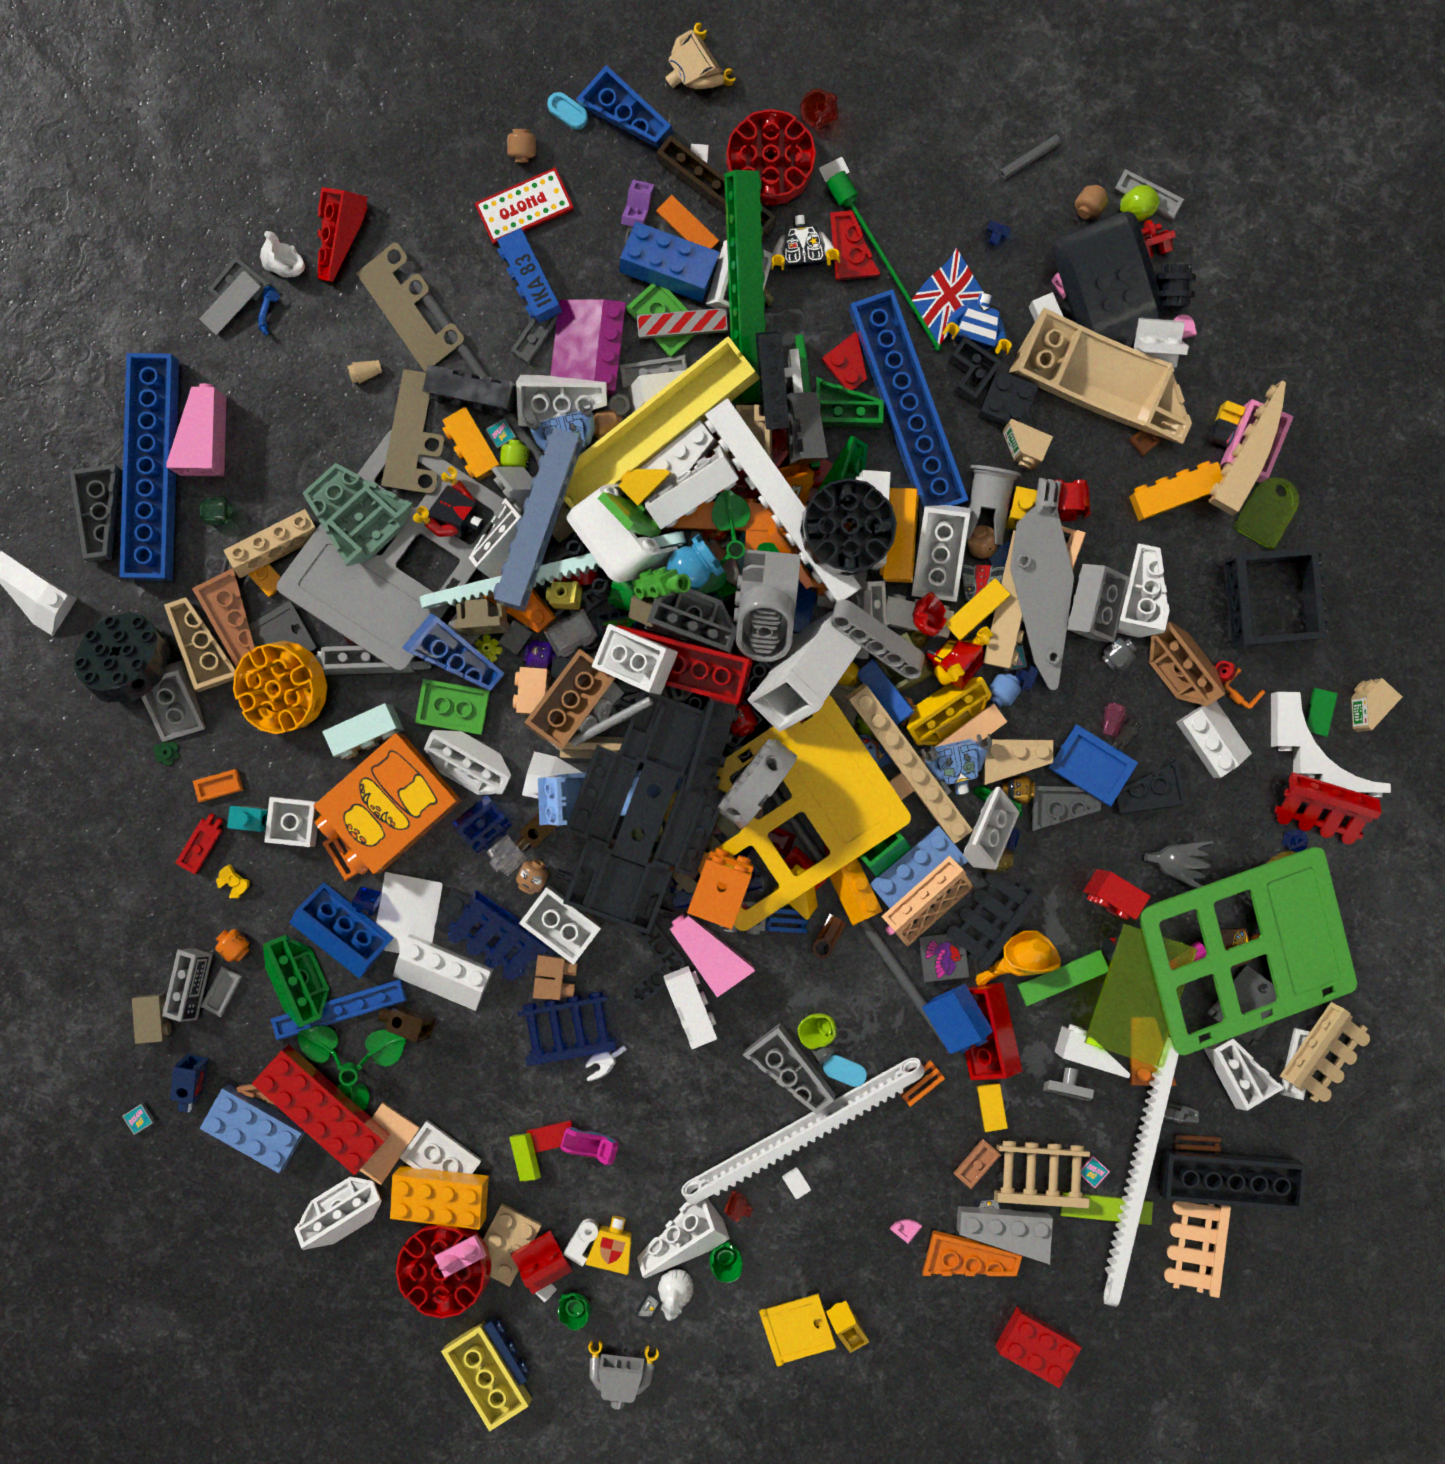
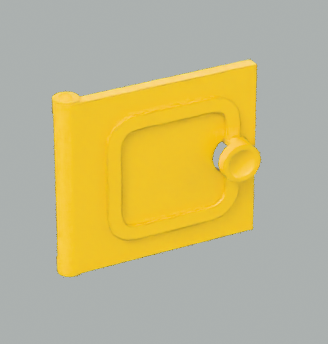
M819 1293L759 1311L777 1366L836 1348Z

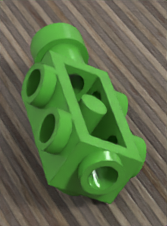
M666 567L658 568L654 571L651 568L638 573L639 577L631 580L634 593L639 599L644 597L657 598L658 596L668 595L673 591L675 593H685L691 587V580L688 575L678 574L676 569L666 570Z

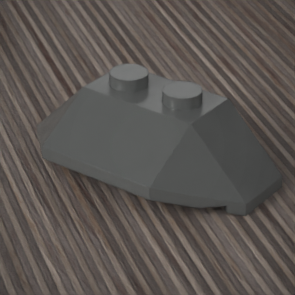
M691 588L685 593H675L673 591L668 595L659 596L654 599L647 622L661 629L726 652L731 651L737 632L721 600Z

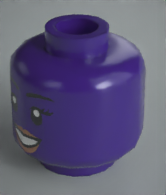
M532 640L530 644L525 646L523 661L526 662L528 668L549 669L553 659L556 658L557 652L553 651V646L549 642Z

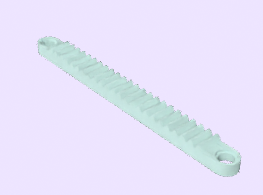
M682 531L652 538L660 549L673 546L679 547L686 544L684 532ZM591 553L541 565L534 587H536L537 582L541 585L545 584V580L553 583L554 578L562 581L563 576L570 579L572 573L578 577L580 576V571L588 574L589 569L597 572L598 567H602ZM502 575L420 596L422 609H431L448 604L456 607L458 602L465 605L466 600L484 599V595L492 598L494 587L500 582Z

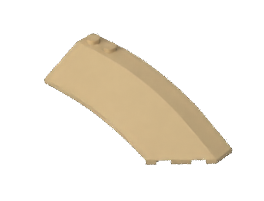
M1047 308L1042 309L1018 350L1009 371L1010 374L1036 384L1039 388L1125 425L1179 444L1184 443L1192 424L1183 404L1185 401L1180 386L1176 383L1173 374L1174 368L1172 363L1102 336Z

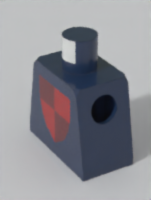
M187 1054L173 1067L170 1099L178 1102V1111L191 1112L192 1104L202 1095L209 1058Z

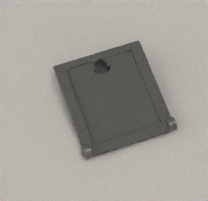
M292 601L286 602L249 624L255 648L279 641H288L300 644L310 652L317 649Z
M1247 964L1233 980L1242 1014L1273 1003L1277 999L1274 985ZM1218 998L1213 1006L1208 1009L1207 1013L1218 1022H1222L1223 1014ZM1270 1010L1261 1013L1262 1019L1272 1016ZM1270 1024L1240 1034L1238 1037L1254 1047L1258 1042L1257 1040Z

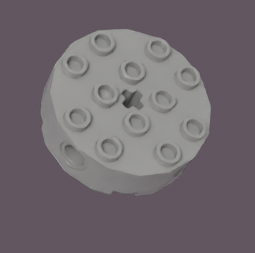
M769 738L755 754L753 761L736 778L731 789L723 796L721 803L718 805L719 813L740 829H743L758 813L766 799L777 789L798 756L778 740L774 739L772 741Z

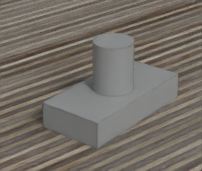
M1065 1068L1063 1083L1048 1080L1044 1082L1043 1088L1044 1092L1085 1101L1093 1099L1094 1093L1092 1089L1076 1086L1078 1070L1073 1068Z

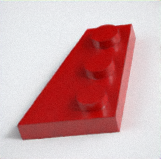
M853 211L830 212L832 244L839 251L840 263L834 259L835 280L880 277V272L872 259V254L865 243Z

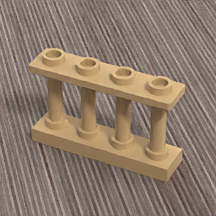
M1003 1141V1145L997 1144L996 1149L1005 1151L1003 1187H1001V1191L994 1190V1200L996 1202L1089 1208V1198L1084 1197L1083 1193L1080 1192L1082 1156L1090 1157V1152L1084 1150V1146L1071 1145L1070 1149H1062L1060 1144H1048V1148L1039 1147V1143L1025 1142V1146H1016L1015 1141ZM1014 1152L1027 1153L1026 1188L1023 1189V1192H1014L1015 1188H1012ZM1036 1153L1050 1154L1049 1188L1046 1190V1194L1037 1193V1189H1035ZM1059 1155L1072 1156V1181L1069 1195H1060V1191H1058Z

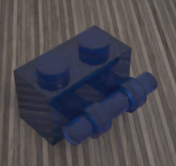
M485 795L452 822L456 831L469 846H472L477 854L484 848H489L491 846L490 843L499 835L503 836L507 833L506 830L512 825L507 818L503 820L505 818L504 814L488 795Z

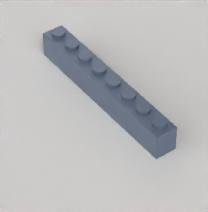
M553 428L552 434L547 436V448L545 454L541 455L539 459L538 474L532 479L530 497L525 499L523 506L524 514L522 519H519L517 522L515 540L510 542L508 548L510 554L507 562L505 561L502 565L501 580L494 587L493 596H495L494 599L500 605L523 612L526 610L584 443L579 434Z

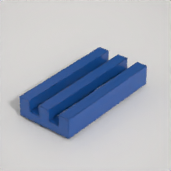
M780 908L774 912L800 915L795 909ZM771 914L766 918L765 930L807 933L805 924H808V920L800 915V919L776 918L772 917ZM771 922L799 924V928L771 926Z

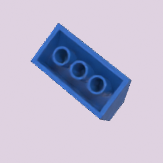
M325 882L296 909L289 922L359 979L375 963L394 938Z

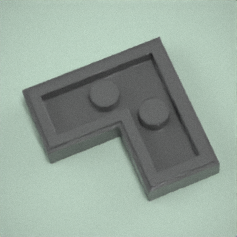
M235 256L209 287L208 291L218 299L245 270L262 286L252 297L258 303L263 297L264 288L271 286V284Z

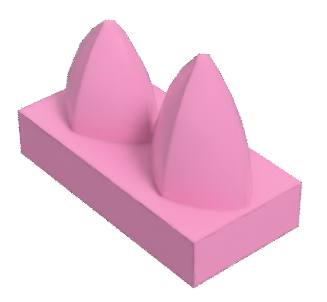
M476 1234L438 1253L434 1257L439 1265V1270L442 1271L445 1278L484 1258L487 1254Z

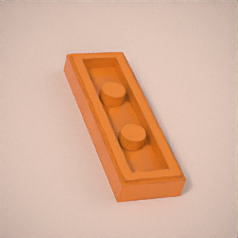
M672 195L656 210V213L683 239L710 249H714L719 244V240Z
M775 523L768 527L769 537L780 553L797 554ZM800 560L799 580L808 589L813 586L812 575L802 560Z

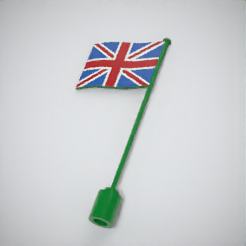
M845 171L835 174L826 182L828 188L840 207L852 208L934 344V350L940 351L942 349L941 342L949 333L942 334L946 328L949 316L960 306H966L969 302L977 303L979 294L984 292L956 248L949 260L923 284L913 299H911L854 205L859 194Z

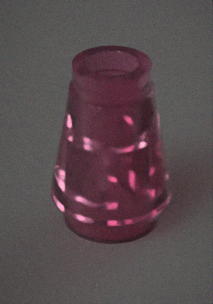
M1108 702V706L1105 707L1102 733L1116 736V732L1127 713L1125 712L1126 706Z

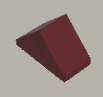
M778 827L768 833V837L777 851L788 855L796 835Z

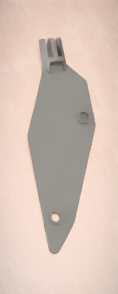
M1039 478L1035 506L1016 524L1010 570L1034 663L1048 688L1056 690L1059 686L1074 575L1058 514L1062 481ZM1051 653H1053V655H1054V658H1053L1052 661L1050 660V654H1051Z

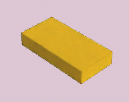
M1000 1083L977 1086L984 1131L1008 1129Z

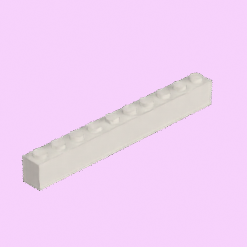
M727 398L706 413L707 421L704 423L712 434L716 432L721 439L718 443L725 453L731 452L734 457L731 461L737 470L741 471L743 469L748 476L745 478V481L752 490L756 488L761 496L758 499L765 509L770 507L774 513L771 518L779 528L781 526L784 527L787 532L784 536L792 547L796 545L801 551L798 555H801V560L805 566L807 564L811 565L814 570L811 574L818 584L823 582L827 588L824 593L831 603L846 600L859 591L862 587L853 575L845 576L829 573L815 564L805 551L800 534L802 513L805 507Z

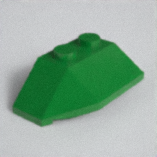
M286 935L264 943L265 969L283 1010L299 1028L322 1018L329 987L312 949Z

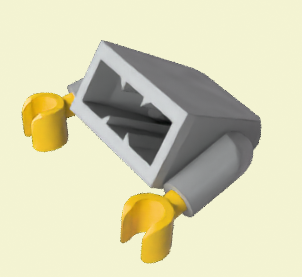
M600 1340L599 1350H594L592 1347L593 1341H591L588 1346L589 1352L592 1354V1358H590V1379L596 1389L601 1391V1398L603 1400L611 1401V1406L614 1409H622L625 1402H634L636 1395H640L650 1385L654 1371L653 1361L659 1356L658 1349L656 1348L655 1355L650 1357L648 1356L649 1346L646 1347V1363H644L642 1358L601 1354V1358H599V1353L603 1349V1342Z

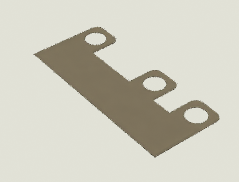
M392 243L356 274L422 369L426 372L428 365L434 366L458 347L463 342L464 337L453 323L448 324L437 334L433 332L414 304L428 293L429 287L421 275L417 273L412 275L403 284L398 282L393 272L407 261V255L398 243ZM392 249L398 250L401 254V259L396 264L390 263L387 258L389 251ZM414 280L420 281L423 286L421 293L418 295L412 294L409 290V285ZM448 330H454L457 333V341L452 345L447 344L444 340V334Z
M403 369L381 486L424 493H432L435 490L437 473L416 468L419 454L438 457L442 454L444 437L442 435L423 432L429 403V395L422 391L426 377L425 372ZM427 439H437L439 441V448L433 452L428 451L425 448ZM423 474H427L432 478V484L428 488H422L418 484V479Z

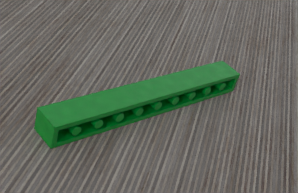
M733 170L724 174L730 334L732 342L759 376L755 333L765 332L766 319L764 317L766 300L763 292L765 275L762 264L764 251L762 248L763 227L761 225L762 203L760 202L761 179L759 178V171ZM759 380L733 400V404L761 403Z

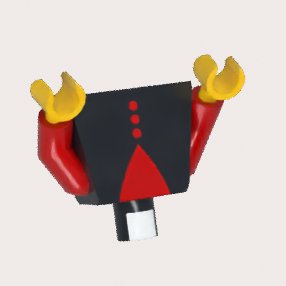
M450 466L447 468V471L451 474V477L446 472H443L441 478L444 482H450L452 485L445 487L429 511L426 507L419 506L416 509L418 513L413 515V520L416 523L424 522V526L438 537L455 536L461 538L469 528L479 532L483 527L484 520L477 517V507L474 498L464 484L456 479L457 470Z

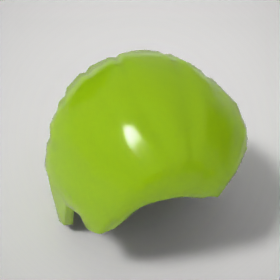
M1150 185L1135 186L1121 199L1120 210L1122 212H1132L1138 222H1141L1156 212L1160 203L1159 195Z
M824 1013L807 1016L797 1027L801 1043L812 1050L829 1045L837 1035L835 1021L831 1016Z

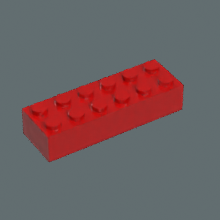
M617 625L621 629L678 652L665 683L666 686L708 697L713 696L736 704L743 703L753 659L648 631Z
M289 1044L279 1052L252 1083L255 1088L353 1175L363 1167L390 1136L384 1128Z

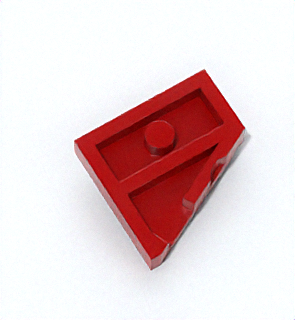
M856 332L822 357L823 363L844 388L854 391L866 382L867 377Z

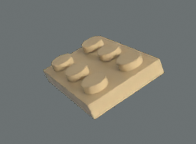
M503 1203L483 1241L488 1246L492 1262L490 1277L510 1287L518 1272V1268L510 1253L533 1241L542 1224Z

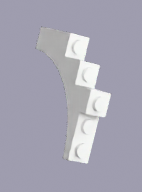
M1300 692L1271 693V747H1278V751H1293L1294 773L1315 778L1316 774L1317 780L1359 793H1368L1372 797H1383V793H1391V784L1372 782L1357 777L1340 768L1324 754L1314 741L1306 725Z

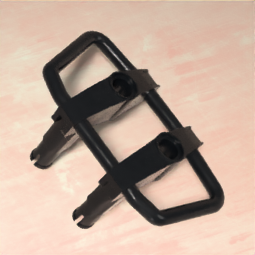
M574 531L569 535L572 540L566 545L567 551L556 558L550 559L546 564L591 552ZM598 567L597 575L599 578L592 582V588L582 594L581 601L585 602L587 607L581 613L572 609L556 611L547 601L546 594L543 591L544 588L552 583L545 580L544 585L536 583V587L533 589L557 617L548 625L549 627L559 631L560 629L553 626L558 624L575 633L572 629L558 622L563 620L568 624H572L565 619L569 617L577 621L587 617L590 612L608 599V595L611 592L612 579L607 576L602 568ZM563 632L565 635L576 640L577 642L573 643L575 647L585 653H592L600 647L598 636L590 644H585L582 640H578Z

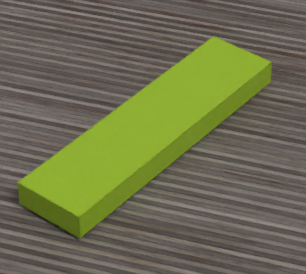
M1062 1192L1061 1195H1069V1192ZM1083 1194L1084 1197L1089 1198V1208L1060 1206L1061 1216L1121 1222L1118 1214L1123 1213L1120 1205H1124L1125 1202L1120 1197ZM1144 1200L1138 1224H1152V1201Z

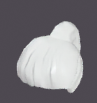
M669 1270L662 1275L659 1282L658 1291L662 1301L661 1309L667 1320L671 1321L680 1315L683 1306L690 1301L693 1295L692 1278L684 1270Z

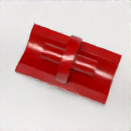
M1147 220L1144 222V229H1141L1143 236L1147 235V237H1144L1150 258L1153 257L1151 245L1157 244L1160 254L1172 251V238L1176 237L1175 231L1164 230L1156 233V231L1162 230L1161 224L1154 225L1151 220Z

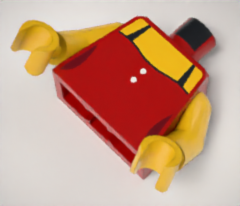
M988 627L981 628L977 632V636L971 640L957 641L950 639L945 642L941 649L935 647L928 649L927 659L932 661L934 674L942 685L950 683L959 689H964L984 662L982 646L989 644V638L993 636Z

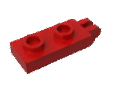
M210 813L206 820L201 819L175 862L194 875L198 873L222 833L220 826L223 819L218 818L212 824L216 816L213 813Z

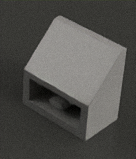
M524 467L492 468L491 470L497 476L493 480L503 490L512 504H514L518 512L523 515L524 502L527 497H530L533 478Z

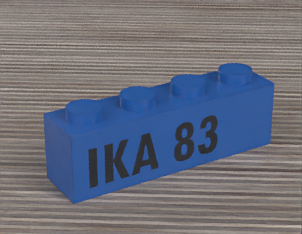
M519 228L498 239L500 248L497 251L503 261L507 260L510 265L506 269L512 281L517 280L519 286L516 289L521 299L526 298L529 304L525 308L530 318L535 317L540 324L562 313L563 311L522 229Z

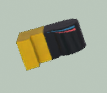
M1230 401L1224 402L1220 406L1213 425L1210 442L1227 448L1234 437L1235 430L1246 407Z

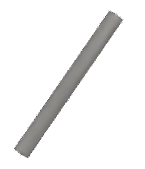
M646 697L570 739L573 746H577L653 705L651 697Z

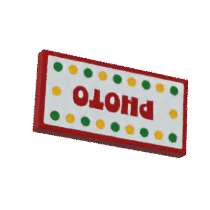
M556 167L475 203L493 246L498 244V239L519 228L525 232L574 210Z

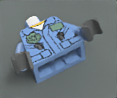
M590 400V408H584L581 401L579 412L540 421V425L539 418L535 413L533 414L536 420L533 423H529L525 417L526 425L531 428L536 444L543 451H546L547 436L552 434L553 428H558L579 434L584 442L580 453L585 452L586 446L591 443L595 431L592 413L593 401Z
M978 734L976 736L978 744L971 738L936 747L931 745V750L927 753L922 749L921 753L925 758L928 770L937 780L943 781L947 785L954 783L956 794L970 792L967 780L977 778L978 772L982 770L988 748L992 746L990 734H987V738L983 740L981 735Z

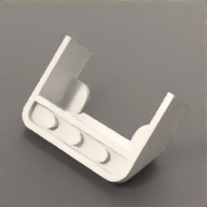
M620 483L601 486L574 506L567 515V521L607 576L613 581L625 582L639 577L638 573L651 568L654 571L658 568L666 567L669 556L678 548L673 546L660 549L656 541L650 537L637 538L634 532L628 531L597 498L603 492L622 497L624 491L618 486Z

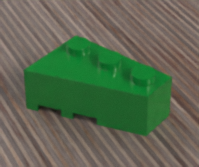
M816 377L815 392H817V397L820 400V414L823 427H882L884 400L858 391L849 390L841 385H835Z

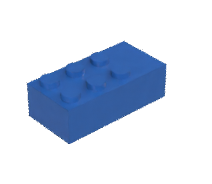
M635 222L620 256L619 272L703 302L716 271L720 252Z

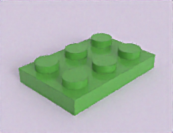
M654 284L646 288L625 308L627 313L636 322L637 315L688 311L670 290ZM696 335L652 339L669 357H673Z
M423 679L415 723L482 735L490 691Z

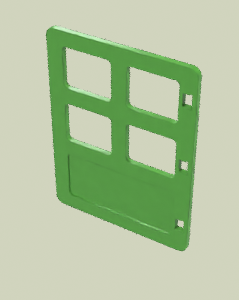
M1311 847L1146 906L1139 915L1174 1051L1180 1055H1188L1352 993L1357 987V979L1324 850L1318 847ZM1249 890L1260 930V937L1225 950L1214 903ZM1195 909L1207 955L1205 958L1171 970L1159 923L1162 920ZM1265 954L1277 999L1273 1003L1242 1014L1230 971L1231 967ZM1212 974L1223 1014V1021L1188 1034L1176 989L1182 984ZM1331 987L1333 993L1323 996L1322 990ZM1270 1010L1272 1016L1262 1019L1261 1013ZM1208 1033L1210 1039L1200 1042L1198 1036Z

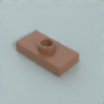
M982 1139L954 1171V1175L972 1189L1001 1154Z

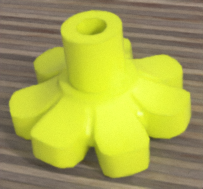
M484 635L483 641L478 639L475 643L478 647L476 650L487 659H490L491 662L497 661L496 654L500 655L503 652L501 647H497L499 641L494 638L491 640L489 635Z

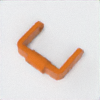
M1240 668L1234 671L1235 677L1240 673ZM1227 680V682L1223 683L1224 690L1229 693L1228 696L1246 709L1252 708L1265 694V691L1261 690L1248 703L1244 700L1243 696L1229 686L1232 680Z

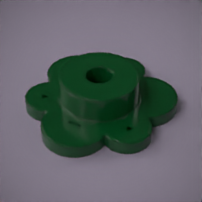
M164 741L161 744L155 745L153 749L156 754V761L163 762L166 766L172 765L174 759L179 758V753L177 752L178 744L175 742L169 743V741Z

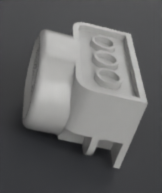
M745 549L742 576L738 575L737 589H741V591H736L735 605L739 606V608H735L734 622H737V646L748 658L761 662H771L784 657L789 652L793 637L801 555Z

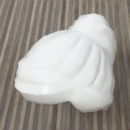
M265 231L266 241L261 248L260 254L264 269L282 277L299 276L304 271L305 264L302 257L296 252L295 247L280 243L275 233Z

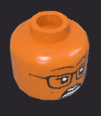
M225 929L216 938L218 943L215 946V950L228 962L240 961L250 950L248 948V939L237 929H232L229 932Z

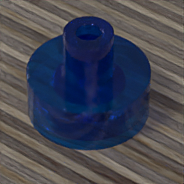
M1292 829L1284 835L1283 843L1288 850L1300 852L1307 847L1308 836L1302 830Z

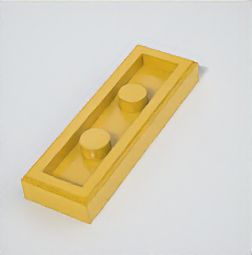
M994 578L952 616L945 626L961 641L1008 599L1011 594Z

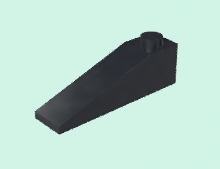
M458 888L451 889L434 926L439 931L456 939L523 950L532 935L530 931L519 924L520 921Z

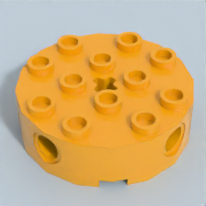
M279 641L258 646L241 658L234 672L233 691L235 699L239 700L240 707L243 709L242 714L249 723L261 731L280 734L306 727L319 716L326 701L327 683L323 668L313 653L300 644Z

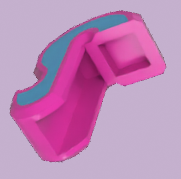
M568 1127L565 1129L560 1148L566 1153L597 1158L604 1165H611L614 1163L619 1144L615 1139L607 1135Z

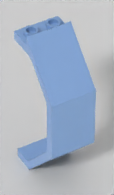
M642 770L636 771L620 816L626 814ZM587 772L558 774L538 778L540 825H567V820L570 819ZM679 776L674 792L679 789L683 777ZM650 785L648 787L647 794L650 797L655 798L660 795L661 790L659 786Z

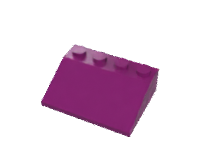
M604 299L559 300V305L563 312L557 315L550 376L606 382L607 395H615L626 302Z

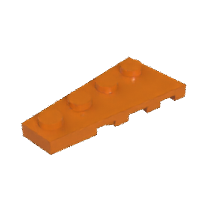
M933 1230L922 1274L923 1276H931V1274H942V1276H952V1274H965V1276H975V1274L1017 1276L1022 1255L976 1240Z

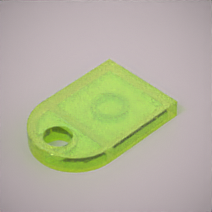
M1273 477L1263 481L1255 488L1233 528L1273 550L1298 508L1299 495L1297 489L1290 481L1280 477ZM1277 485L1285 487V496H1279L1276 493Z

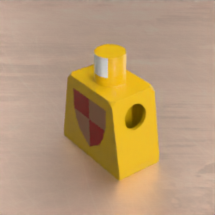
M612 1216L610 1227L601 1225L585 1265L628 1275L632 1233L623 1230L625 1218Z

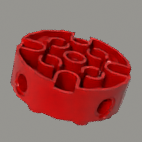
M775 109L753 112L735 127L729 137L726 151L728 172L733 170L759 171V178L761 179L760 202L762 205L774 206L788 203L804 191L812 178L816 156L813 136L803 123L798 121L789 112ZM768 156H773V160H769Z
M427 1224L407 1240L398 1254L396 1277L400 1292L405 1299L408 1298L410 1303L417 1307L416 1310L426 1316L442 1319L461 1314L481 1297L490 1281L492 1262L488 1246L474 1229ZM477 1234L487 1255L444 1278L434 1256Z

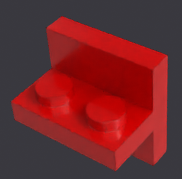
M551 1231L510 1253L520 1272L526 1288H529L532 1295L572 1272Z

